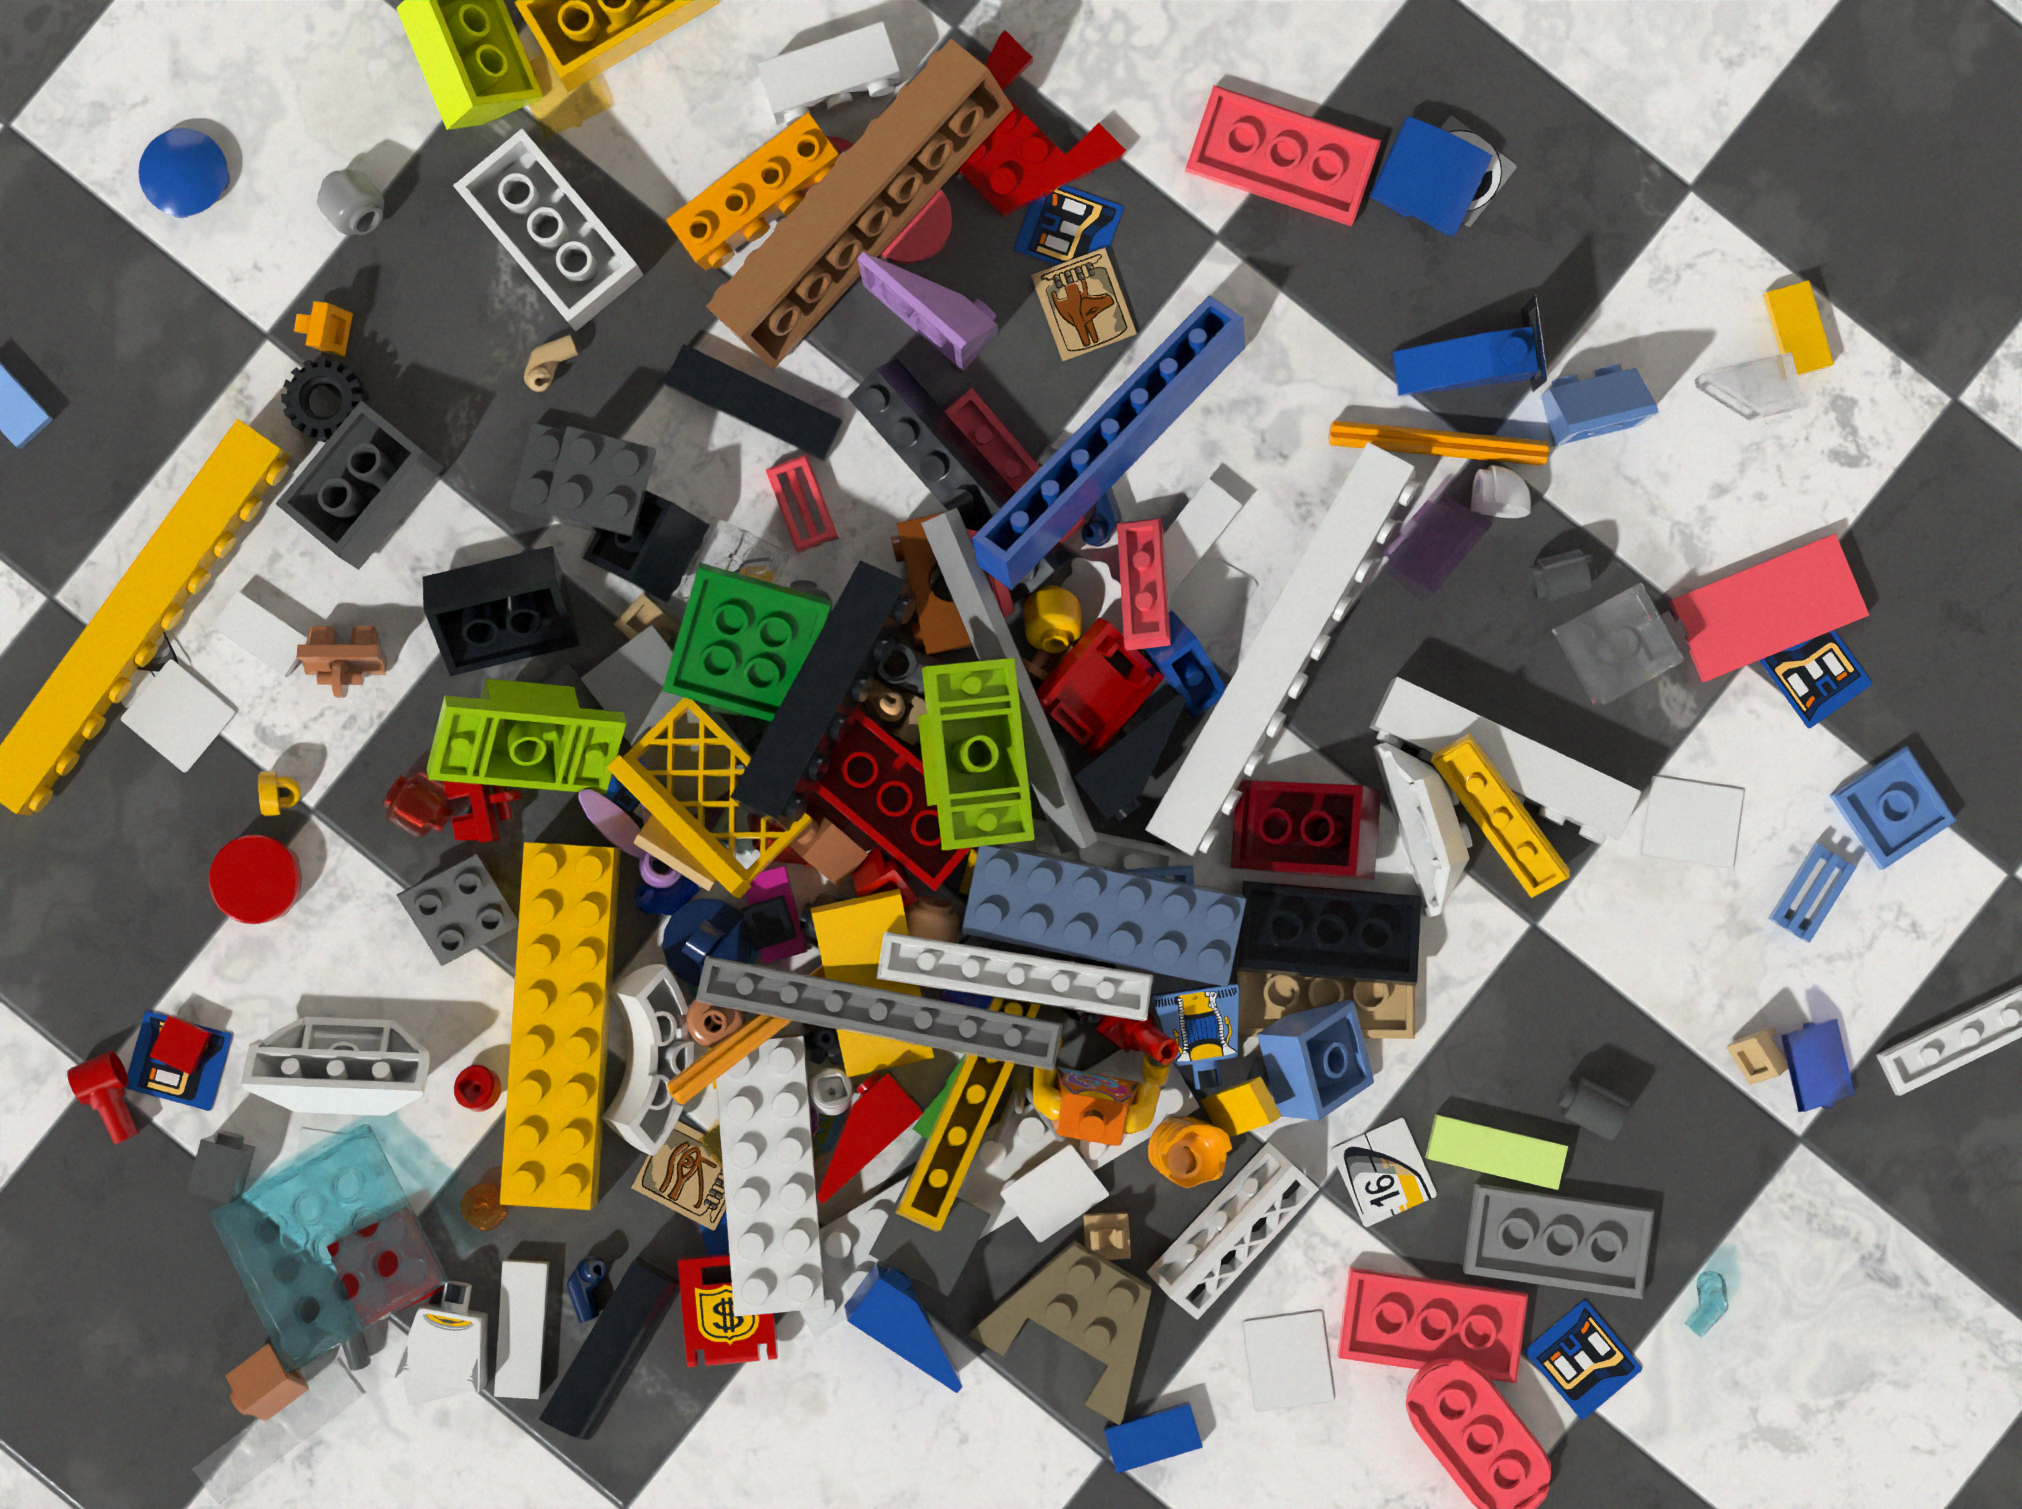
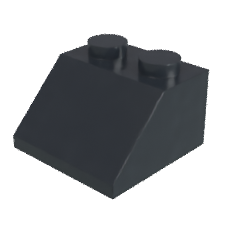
M646 490L634 537L599 528L583 559L668 603L674 591L679 587L682 576L695 552L701 547L703 538L710 525L675 503Z

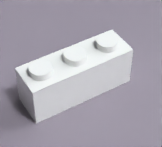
M883 21L757 63L777 125L786 122V125L790 126L807 112L811 115V113L828 108L829 112L843 110L851 106L855 98L870 94L872 98L881 97L895 90V85L902 83L900 69Z

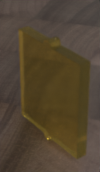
M543 50L540 51L539 57L529 61L544 96L539 101L530 104L529 107L545 139L572 126L580 128L583 125V121L611 108L596 76L567 92Z

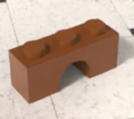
M942 513L896 523L899 535L891 536L896 562L905 561L909 578L904 580L908 582L916 595L915 606L919 621L911 623L916 649L925 647L926 654L930 657L973 647L955 602L939 599L930 589V577L939 565L921 523Z

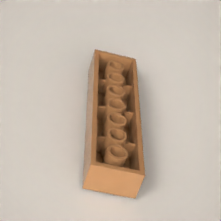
M951 38L942 49L935 51L931 55L922 71L911 82L905 84L900 89L896 99L889 107L869 123L866 132L850 149L840 154L834 167L823 179L809 188L805 198L790 215L785 216L777 223L774 232L758 249L753 250L746 257L744 265L734 276L715 291L712 300L706 307L772 370L778 366L861 275L857 261L861 253L865 252L877 258L1014 109L989 69Z

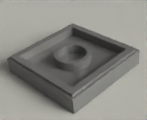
M911 1172L869 1255L949 1297L991 1214L957 1196L942 1229L937 1232L896 1214L895 1211L912 1176Z

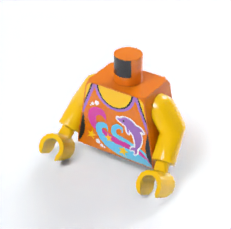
M1060 1037V1043H1059L1058 1053H1059V1050H1060V1047H1061V1044H1062V1039H1061V1037ZM1145 1054L1142 1067L1143 1083L1062 1067H1055L1054 1071L1034 1067L1033 1103L1040 1113L1051 1120L1056 1134L1088 1142L1119 1146L1127 1134L1140 1132L1151 1125L1161 1093V1088L1158 1086L1167 1082L1170 1063L1162 1066H1153L1150 1064L1151 1056Z

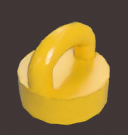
M277 771L260 772L258 774L259 802L261 814H264V816L280 815L281 808L292 807L300 800L301 788L294 779L284 776L278 777ZM279 788L289 789L290 795L288 797H280Z

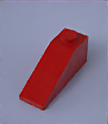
M890 1070L882 1077L875 1071L856 1088L861 1096L853 1104L817 1195V1199L822 1204L924 1114L925 1109Z

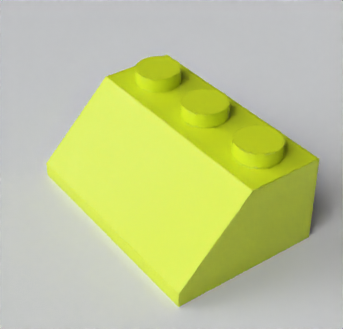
M404 0L396 8L446 130L483 125L537 102L544 97L504 0Z

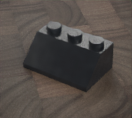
M553 546L422 577L423 610L450 676L580 646L565 578Z

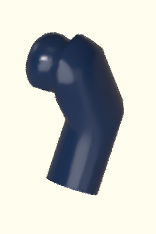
M1112 487L1094 504L1096 508L1089 522L1082 527L1081 536L1088 545L1095 547L1105 545L1114 535L1117 523H1121L1122 516Z
M592 1255L586 1256L578 1262L567 1281V1290L579 1323L600 1316L593 1293L600 1281L606 1276L607 1265L604 1260Z

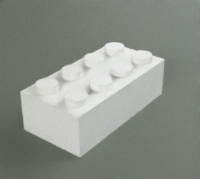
M520 129L453 185L575 331L579 330L643 276L636 262L523 129Z

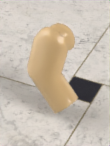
M571 334L533 349L524 372L525 383L531 390L535 392L547 390L552 383L558 363L579 355Z

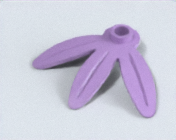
M584 788L579 792V801L596 829L616 847L639 859V873L646 883L656 888H666L679 880L682 874L670 866L669 870L663 874L654 871L652 863L659 859L634 844L641 829L621 808L591 789ZM730 791L717 801H730ZM641 803L642 819L645 825L652 813ZM726 808L705 809V828L710 833H712Z

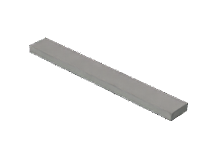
M954 508L921 523L979 661L1015 658L1027 774L1061 854L1086 848L1098 842L986 574L977 565L974 546L957 508Z
M710 956L705 957L696 997L698 1003L1052 1071L1055 1068L1063 1027L1061 1023Z

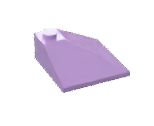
M862 252L857 258L863 286L962 372L965 371L998 333V325L993 321L997 317L996 314L981 300L976 299L972 303L962 294L865 252Z

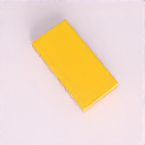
M1807 280L1763 294L1787 378H1794L1833 366V358L1810 281Z
M1260 1076L1217 1091L1200 1100L1213 1125L1223 1129L1229 1137L1271 1124L1282 1117Z

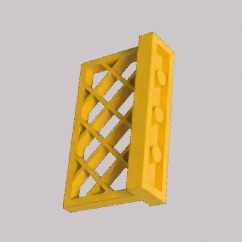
M683 697L624 757L618 755L606 768L733 896L739 899L751 887L750 883L813 820L805 813L799 821L792 824L789 831L768 832V821L761 818V832H736L737 808L741 807L731 797L730 801H705L706 777L730 776L731 796L737 785V776H742L745 769H737L738 758L746 766L751 758L692 699ZM690 709L700 719L699 738L675 739L676 722ZM707 727L718 738H707ZM668 730V739H659ZM699 745V770H675V746ZM706 745H726L730 749V769L706 770ZM651 746H668L667 770H648L638 759ZM656 777H667V788ZM674 777H698V801L680 802L674 796ZM686 808H698V820ZM705 808H729V833H710L705 828ZM718 839H729V851ZM736 839H761L760 857L746 869L736 859ZM768 839H777L768 848Z

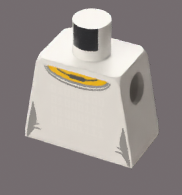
M445 1281L441 1305L425 1303L419 1307L395 1369L394 1378L479 1393L486 1387L488 1373V1314L468 1310L472 1290L471 1284Z

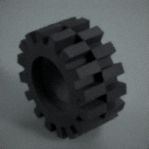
M318 358V362L307 360L303 362L304 368L299 370L295 367L290 372L294 377L291 381L285 380L283 387L287 389V393L281 394V402L286 405V409H283L284 414L292 421L290 424L309 438L326 443V440H329L361 400L365 403V400L369 399L368 392L363 388L365 384L355 372L336 360L329 361L326 358ZM323 384L336 386L342 397L341 406L338 411L328 417L316 416L309 404L310 395L313 390Z

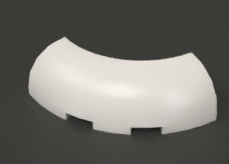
M662 964L648 965L635 970L609 990L624 1019L627 1032L628 1055L619 1091L608 1110L601 1117L626 1142L652 1156L658 1152L669 1137L684 1107L674 1100L666 1085L694 1062V1042L689 1041L685 1017L688 1007L675 978L666 965Z

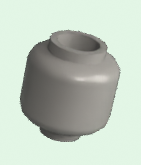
M357 169L334 171L328 174L322 181L318 192L317 204L323 215L339 232L345 235H365L374 230L380 224L383 217L384 198L377 187L361 171Z

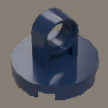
M701 898L686 903L671 916L664 929L662 949L667 965L678 978L693 986H699L706 956L747 963L751 957V939L743 915L737 908L722 900Z

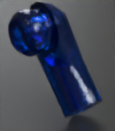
M683 876L671 888H656L647 883L640 884L633 890L632 900L637 909L645 914L672 916L694 897L701 888L698 884Z

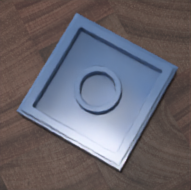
M1908 746L1900 748L1830 795L1879 870H1884L1957 821Z

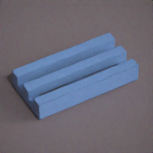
M1815 843L1768 919L1801 940L1810 943L1857 867L1849 862H1845L1837 854L1829 852L1821 844ZM1819 859L1825 860L1826 863L1789 921L1784 917ZM1836 867L1839 869L1837 875L1804 928H1800L1801 922Z

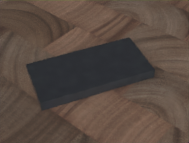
M1243 881L1241 894L1246 898V904L1238 938L1236 971L1416 986L1418 980L1421 896Z

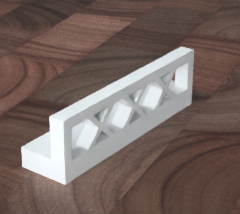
M1268 1141L1154 1263L1147 1273L1172 1300L1198 1320L1312 1198L1319 1188ZM1297 1180L1301 1186L1288 1199L1282 1200L1283 1193ZM1267 1217L1266 1223L1260 1230L1251 1233L1252 1226L1260 1218ZM1236 1250L1232 1260L1228 1264L1221 1265V1259L1229 1251ZM1205 1283V1289L1192 1302L1186 1298L1198 1284Z

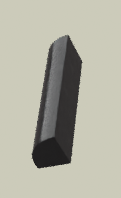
M637 1256L618 1284L539 1420L572 1437L583 1440L592 1439L679 1292L680 1281Z

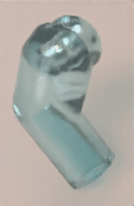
M1704 1271L1697 1278L1696 1287L1699 1308L1685 1322L1701 1339L1727 1312L1729 1307L1725 1279L1721 1274L1714 1271Z

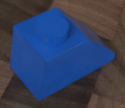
M1171 610L1169 612L1171 646L1145 648L1144 650L1156 669L1164 676V680L1177 696L1181 693L1186 699L1184 707L1194 719L1220 700L1226 690V686L1197 637Z

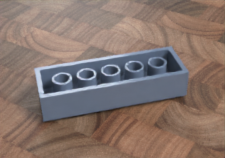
M1000 844L979 846L977 850L962 923V933L1228 987L1246 898L1240 893Z

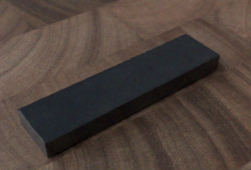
M685 344L682 345L664 382L665 386L824 462L844 423L842 419Z

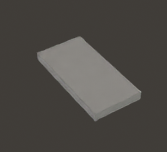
M652 624L580 678L605 711L624 712L626 727L623 736L632 748L683 698L662 691L673 650ZM693 700L752 758L750 752L720 713L711 712L709 710L710 704ZM690 709L676 722L675 739L699 738L700 719ZM707 727V738H718ZM668 730L659 739H668ZM699 745L675 746V770H699ZM706 745V770L730 769V749L726 745ZM651 746L640 757L649 770H667L668 746ZM738 758L737 769H746L747 766ZM730 776L706 777L705 801H717L730 791ZM737 776V783L739 782L741 776ZM656 777L667 788V777ZM674 777V796L680 802L698 801V777ZM686 808L694 817L698 815V808Z
M1475 1183L1463 1272L1471 1275L1643 1299L1654 1209Z

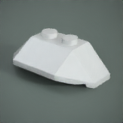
M1387 742L1373 746L1374 755L1418 895L1421 896L1424 914L1428 917L1439 915L1470 858L1467 848L1472 847L1469 829L1465 821L1458 822L1453 807L1459 804V799L1436 768Z
M305 1016L277 1030L263 1041L259 1039L249 1044L241 1086L251 1093L294 1112L386 1116L424 1096L431 1055L430 1051L423 1045L421 1046L395 1020Z

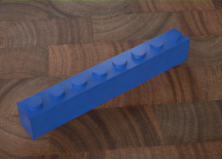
M1209 295L972 537L977 565L1012 590L1245 349L1244 318Z

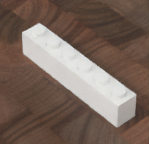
M1399 677L1391 680L1369 728L1379 732L1376 739L1380 742H1387L1400 750L1403 744L1419 751L1416 758L1431 766H1434L1431 762L1432 754L1471 733L1522 805L1526 801L1539 807L1538 815L1557 825L1563 826L1564 821L1567 820L1580 826L1579 835L1601 845L1604 844L1605 839L1609 841L1620 840L1642 792Z

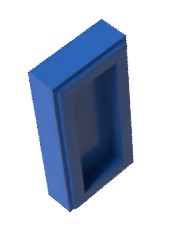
M1189 1402L1121 1422L1120 1425L1113 1424L1103 1427L1117 1474L1203 1448Z

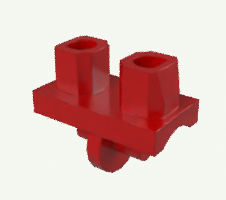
M443 781L448 800L470 796L473 813L452 817L455 840H479V843L500 841L494 805L497 807L499 821L513 819L509 802L522 799L520 790L507 791L506 786L492 785L494 794H491L490 785Z

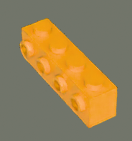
M807 112L668 217L666 221L698 265L706 271L711 267L717 269L729 262L735 255L734 250L747 240L748 242L756 241L766 234L770 229L769 223L781 214L789 215L804 199L809 188L815 183L820 182L834 167L840 154L818 123Z

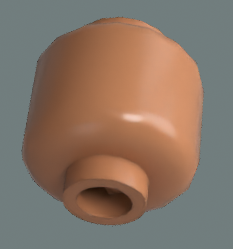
M696 997L690 1004L686 1016L687 1029L692 1038L702 1046L709 1048L715 1047L745 1024L747 1020V1012L698 1003Z

